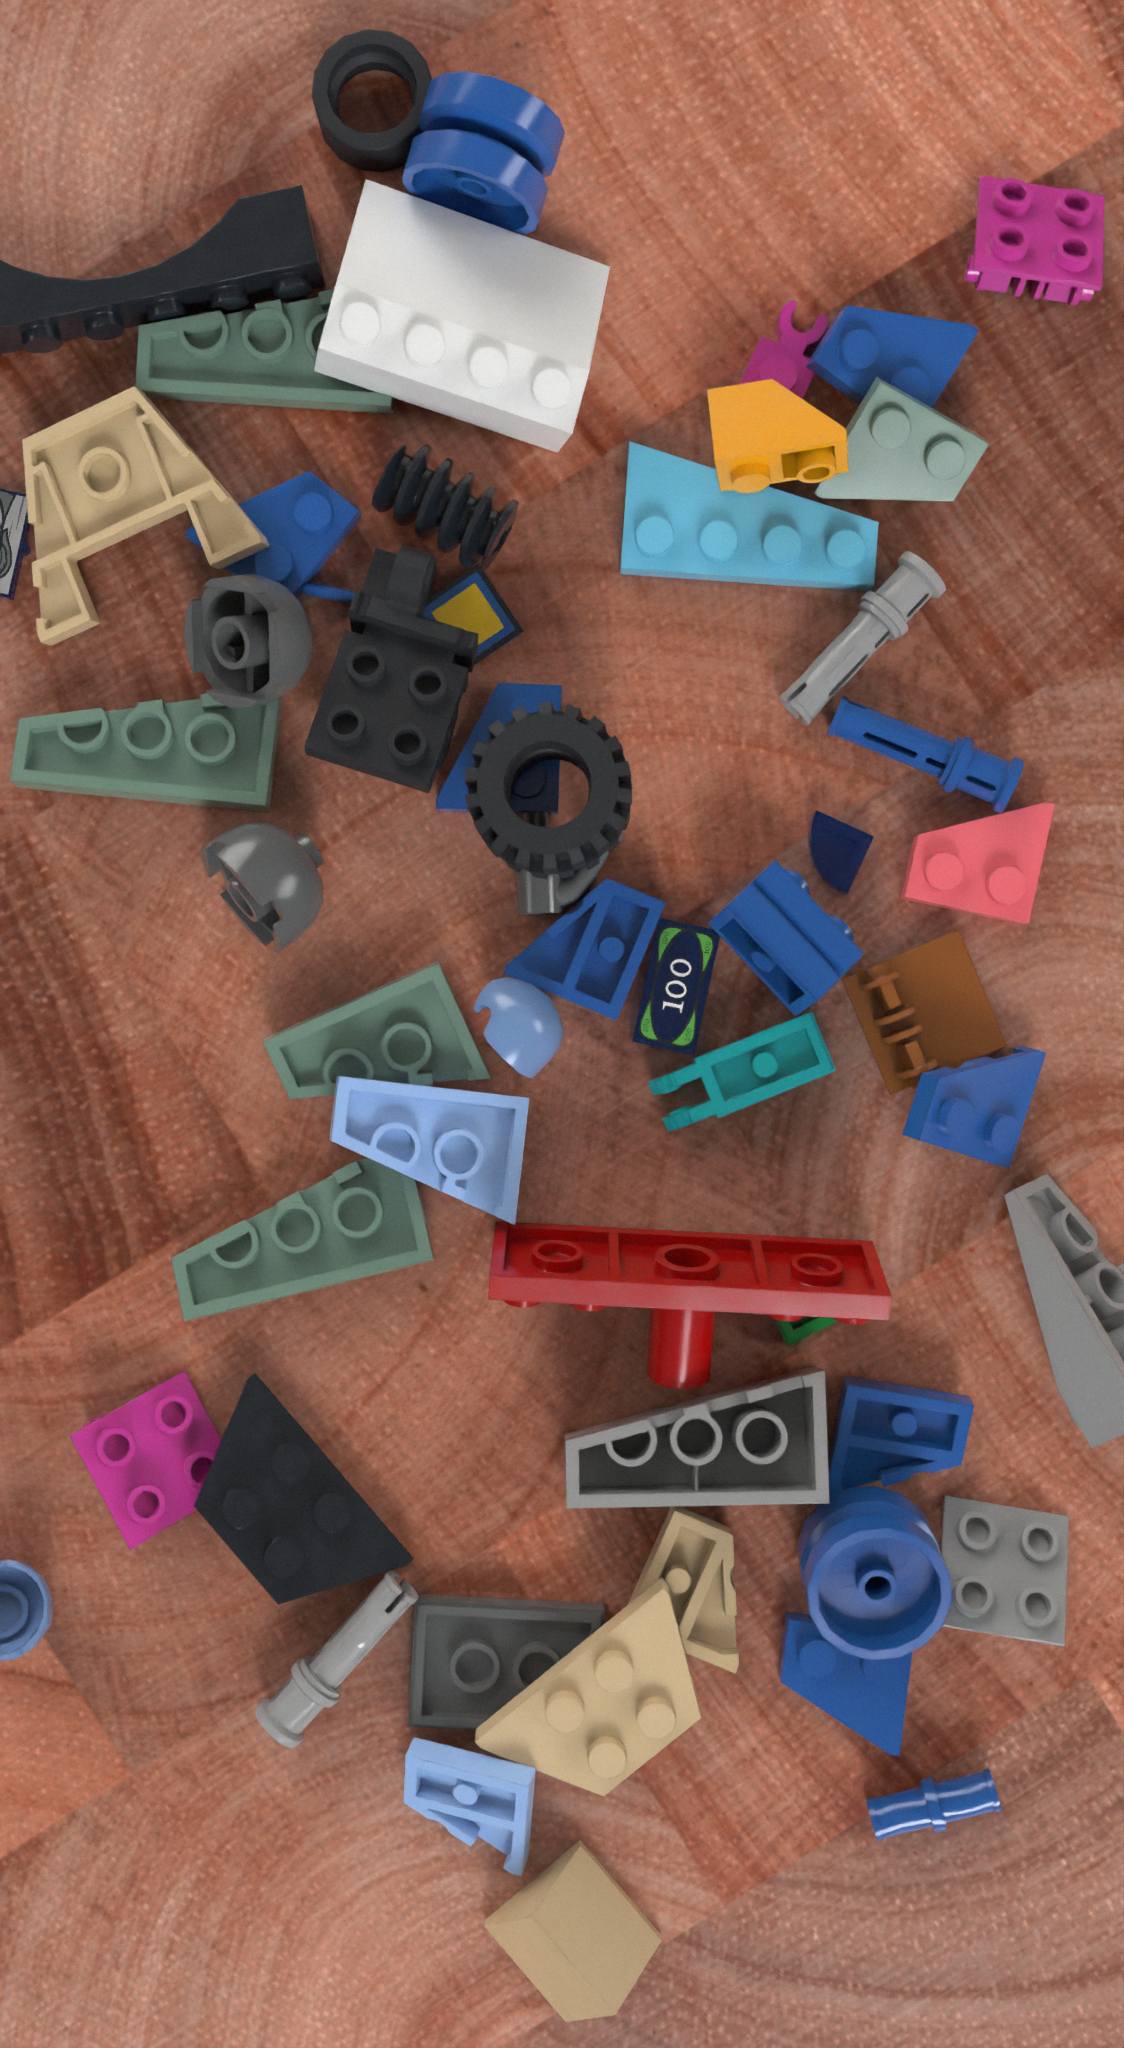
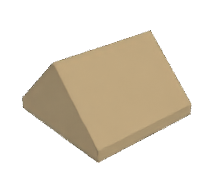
M581 1840L490 1915L484 1923V1927L565 2022L616 2015L662 1941L661 1934Z

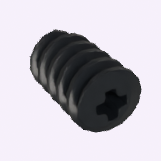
M425 444L411 457L406 454V445L401 446L390 459L377 483L371 503L373 508L382 513L394 507L393 519L400 526H407L416 520L415 533L422 540L430 539L438 533L437 547L444 554L450 553L460 546L458 559L460 564L465 567H471L483 558L480 573H483L494 561L507 540L516 518L519 502L513 499L498 512L493 509L497 488L491 485L476 498L471 495L475 474L468 472L454 484L450 481L453 460L447 458L437 468L432 470L428 467L432 447Z

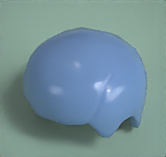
M509 977L492 980L482 989L474 1005V1011L478 1013L485 1008L491 1011V1017L484 1029V1036L487 1042L517 1072L528 1078H533L556 1054L564 1037L563 1022L551 998L531 983Z
M9 1559L0 1561V1661L16 1659L25 1655L39 1644L52 1625L54 1598L46 1578L31 1565Z

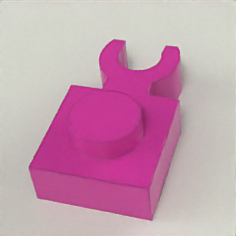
M791 300L787 302L780 312L776 326V335L779 343L761 336L740 384L773 379L803 399L815 374L806 367L810 358L803 354L811 352L821 342L827 327V317L820 314L811 331L806 333L798 332L791 324L797 303Z

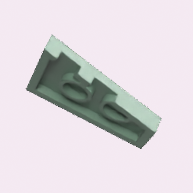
M439 960L265 1037L263 1040V1044L289 1099L334 1095L337 1076L421 1086L434 1085V1082L491 1079L488 1068Z

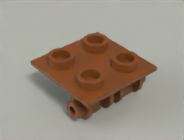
M959 930L841 978L890 1095L911 1086L913 1089L917 1088L921 1074L942 1067L954 1069L961 1066L965 1061L983 1057L1007 1047Z

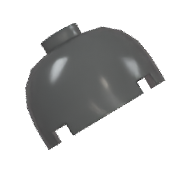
M245 574L214 578L202 585L208 588L205 589L201 598L192 599L186 610L184 640L188 662L193 672H204L207 681L214 688L205 691L215 701L230 708H245L268 704L293 690L302 680L311 663L314 644L310 620L302 603L285 586L261 575Z
M264 822L239 824L225 831L201 848L200 857L209 878L220 871L225 879L224 883L227 890L220 894L245 928L264 946L274 940V951L280 953L298 940L313 925L324 903L323 880L317 869L324 862L320 852L307 836L300 833L293 838L280 826Z

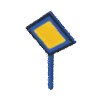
M479 563L428 597L422 615L423 617L477 633L478 650L475 656V664L524 632L485 572L480 573L481 566ZM306 582L301 588V592L305 595L350 604L355 591Z

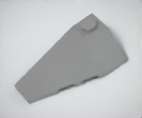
M1045 1174L1005 1194L1004 1197L1057 1389L1068 1407L1071 1419L1081 1429L1090 1447L1094 1448L1124 1435V1263L1116 1267L1097 1247L1098 1236L1096 1229L1054 1181Z

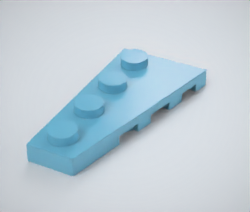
M629 441L620 574L871 591L875 582L879 522L769 486L754 493H739L735 490L720 492L716 469Z

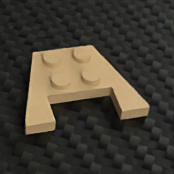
M135 386L22 440L28 523L34 525L36 561L32 562L33 586L39 588L41 618H36V627L39 640L43 644L52 646L100 624L77 565L79 560L188 510L209 565L218 570L269 547L267 539L145 393Z

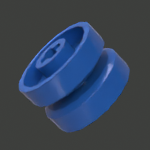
M465 71L443 73L432 79L418 123L423 133L413 138L402 177V182L408 193L417 198L521 235L535 231L548 192L544 178L550 176L553 172L565 134L560 118L537 97L521 87L493 76Z
M877 1486L848 1488L829 1497L830 1504H819L805 1520L797 1543L799 1570L803 1586L805 1587L809 1614L822 1637L843 1653L868 1660L899 1658L924 1646L943 1626L952 1602L950 1573L939 1551L935 1534L921 1508L901 1493Z

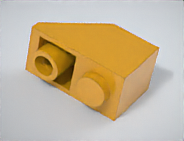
M768 379L707 390L714 459L720 492L735 490L739 493H754L767 488L773 483L800 480L805 483H818L830 479L837 473L849 472L846 428L775 380Z

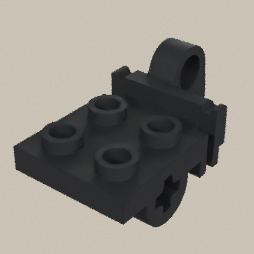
M402 545L398 554L378 548L375 549L360 592L355 590L349 607L351 631L345 629L304 746L308 756L426 793L430 792L437 769L442 766L456 725L458 706L462 694L466 692L468 686V672L472 673L475 656L478 650L477 633L422 616L437 574L434 554Z

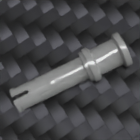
M905 551L898 558L899 568L875 593L867 591L860 599L861 603L858 606L860 613L814 660L801 677L778 698L784 708L793 717L799 718L802 724L808 726L826 703L842 689L874 652L888 639L894 641L896 638H901L909 630L907 622L931 597L938 599L946 591V586L941 577L919 556Z
M393 1570L387 1571L384 1574V1578L313 1657L305 1656L298 1659L291 1668L292 1676L272 1699H262L256 1706V1718L264 1730L278 1743L291 1749L298 1747L304 1739L303 1730L324 1707L331 1708L339 1701L343 1680L409 1606L418 1600L419 1596L416 1590L405 1578H403L399 1585L396 1581L400 1578L399 1573Z

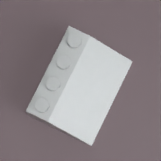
M366 179L318 347L314 371L558 453L574 430L590 371L610 266Z

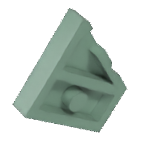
M876 377L846 427L849 472L837 473L826 481L813 483L811 488L815 495L826 499L954 501L989 443L982 436Z

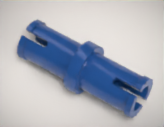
M989 1768L984 1769L983 1772L934 1783L932 1777L920 1780L921 1787L874 1799L872 1797L866 1799L877 1841L932 1826L934 1832L937 1833L947 1830L946 1823L993 1811L995 1813L1002 1811Z

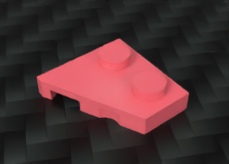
M1044 802L913 837L900 898L1012 923L1029 924L1055 804Z

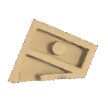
M670 1507L628 1604L662 1577L669 1585L672 1605L686 1653L736 1674L739 1667V1653L736 1645L735 1615H737L736 1589L733 1583L734 1544L732 1531L728 1526L683 1507Z

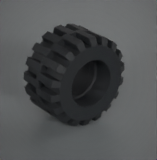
M553 702L538 703V712L526 714L525 707L523 706L511 711L513 720L503 725L499 720H496L487 728L490 737L486 743L477 741L471 752L475 760L473 766L466 767L464 781L468 787V795H465L467 809L474 822L473 824L486 846L496 857L499 856L503 859L508 867L519 873L521 870L531 872L535 878L547 879L548 874H560L561 879L575 876L574 871L586 866L587 870L592 869L600 864L599 858L608 851L611 854L619 844V836L622 830L627 829L630 820L632 804L631 771L629 762L625 760L623 755V747L615 735L613 737L608 735L606 725L597 717L593 716L591 720L582 717L580 708L568 704L565 712L555 711ZM548 759L563 760L575 765L587 778L589 798L583 810L574 819L556 827H538L525 822L518 816L512 804L511 794L517 778L525 769L534 763Z

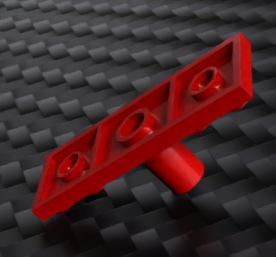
M496 1221L488 1300H503L508 1305L520 1308L533 1307L541 1302L569 1304L573 1308L583 1311H597L606 1306L651 1308L647 1375L653 1382L668 1388L693 1389L703 1386L709 1381L715 1311L767 1314L769 1317L780 1321H796L803 1318V1316L832 1317L838 1322L850 1325L864 1324L869 1319L889 1320L892 1295L873 1241L521 1222H515V1225L502 1221Z

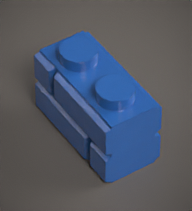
M776 860L757 875L708 922L795 1016L823 997L840 977L864 955L853 942L854 935L850 927L842 919L833 915H827L810 897V888L805 879L794 870L784 869Z

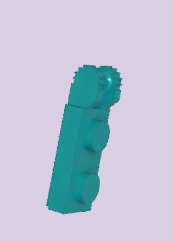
M809 1011L692 1058L694 1063L654 1078L648 1084L653 1095L659 1093L667 1094L679 1089L682 1084L697 1078L701 1079L709 1100L691 1106H682L662 1118L667 1132L712 1115H715L717 1118L723 1117L832 1073L836 1069L812 1011Z

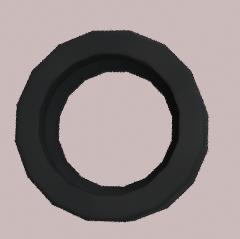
M361 30L343 36L328 48L314 71L312 100L324 141L340 160L359 170L386 172L405 166L413 138L423 133L418 123L432 77L427 61L411 42L391 31ZM371 70L389 71L403 78L408 83L413 97L409 116L394 129L379 134L361 133L348 127L341 119L337 107L338 95L342 87L356 75Z

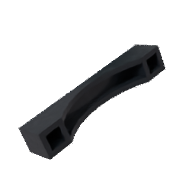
M302 185L238 198L220 221L190 247L157 265L122 276L86 280L49 277L11 266L0 260V355L20 350L30 353H47L59 349L63 341L88 337L93 340L114 339L121 336L125 332V328L187 317V315L211 310L213 312L221 311L222 314L241 312L248 308L250 302L273 297L277 300L281 299V301H296L310 295L312 289L326 287L311 214Z

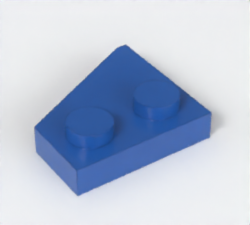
M847 305L836 315L806 367L858 405L861 404L875 378L879 377L933 408L979 330L971 324Z
M606 878L567 914H564L549 927L545 933L517 957L513 958L506 965L503 973L515 979L531 983L539 989L617 1021L666 902Z
M1020 1046L1013 1048V1054L993 1059L983 1056L965 1061L956 1069L942 1067L922 1073L902 1135L1009 1169L1046 1052Z

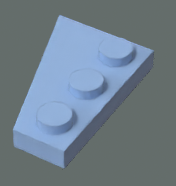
M343 1076L336 1077L330 1141L515 1225L529 1098Z

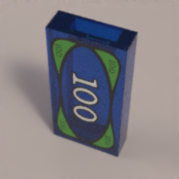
M659 918L632 1042L691 1055L695 1054L720 936L714 929Z

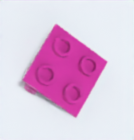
M980 176L974 255L970 254L968 257L964 281L975 283V290L982 291L984 289L1006 293L1011 278L1014 277L1012 296L1020 297L1026 281L1029 279L1033 280L1031 299L1039 300L1044 289L1043 299L1068 303L1070 306H1077L1079 300L1090 302L1094 291H1101L1103 284L1105 196L1090 194L1080 189L1066 190L1030 184L1013 178L999 179Z
M185 1371L173 1376L108 1414L103 1413L85 1423L82 1429L69 1435L129 1550L196 1511L193 1506L194 1500L205 1475L208 1473L220 1442V1437Z

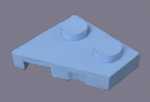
M413 1737L405 1755L403 1803L426 1818L440 1822L448 1829L450 1834L470 1847L476 1841L477 1836L507 1855L503 1866L505 1870L513 1875L522 1877L529 1857L536 1768Z

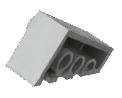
M811 1366L565 1434L566 1508L830 1504L825 1370Z

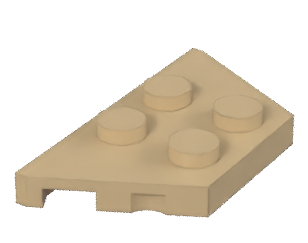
M661 1577L476 1728L475 1743L483 1750L516 1763L534 1767L539 1772L604 1797L701 1719L700 1705L693 1678L690 1674L681 1632L678 1628L668 1583Z

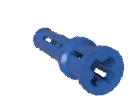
M842 696L827 732L830 736H837L881 754L886 758L896 760L937 777V785H940L943 791L951 793L954 789H958L991 803V810L1000 814L1006 808L1016 788L1025 763L1023 759L1018 757L1008 761L974 747V740L966 736L963 739L957 737L952 742L910 725L903 720L893 718L851 701L846 696Z

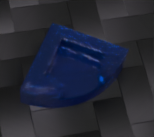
M816 810L812 815L809 825L808 848L812 863L824 882L836 892L847 895L874 836Z

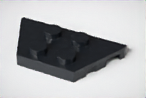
M254 1373L247 1378L193 1506L270 1597L279 1605L409 1564L414 1558L257 1374Z

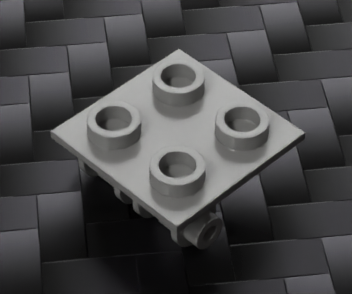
M944 1496L940 1553L950 1573L952 1602L943 1627L1064 1647L1069 1516Z

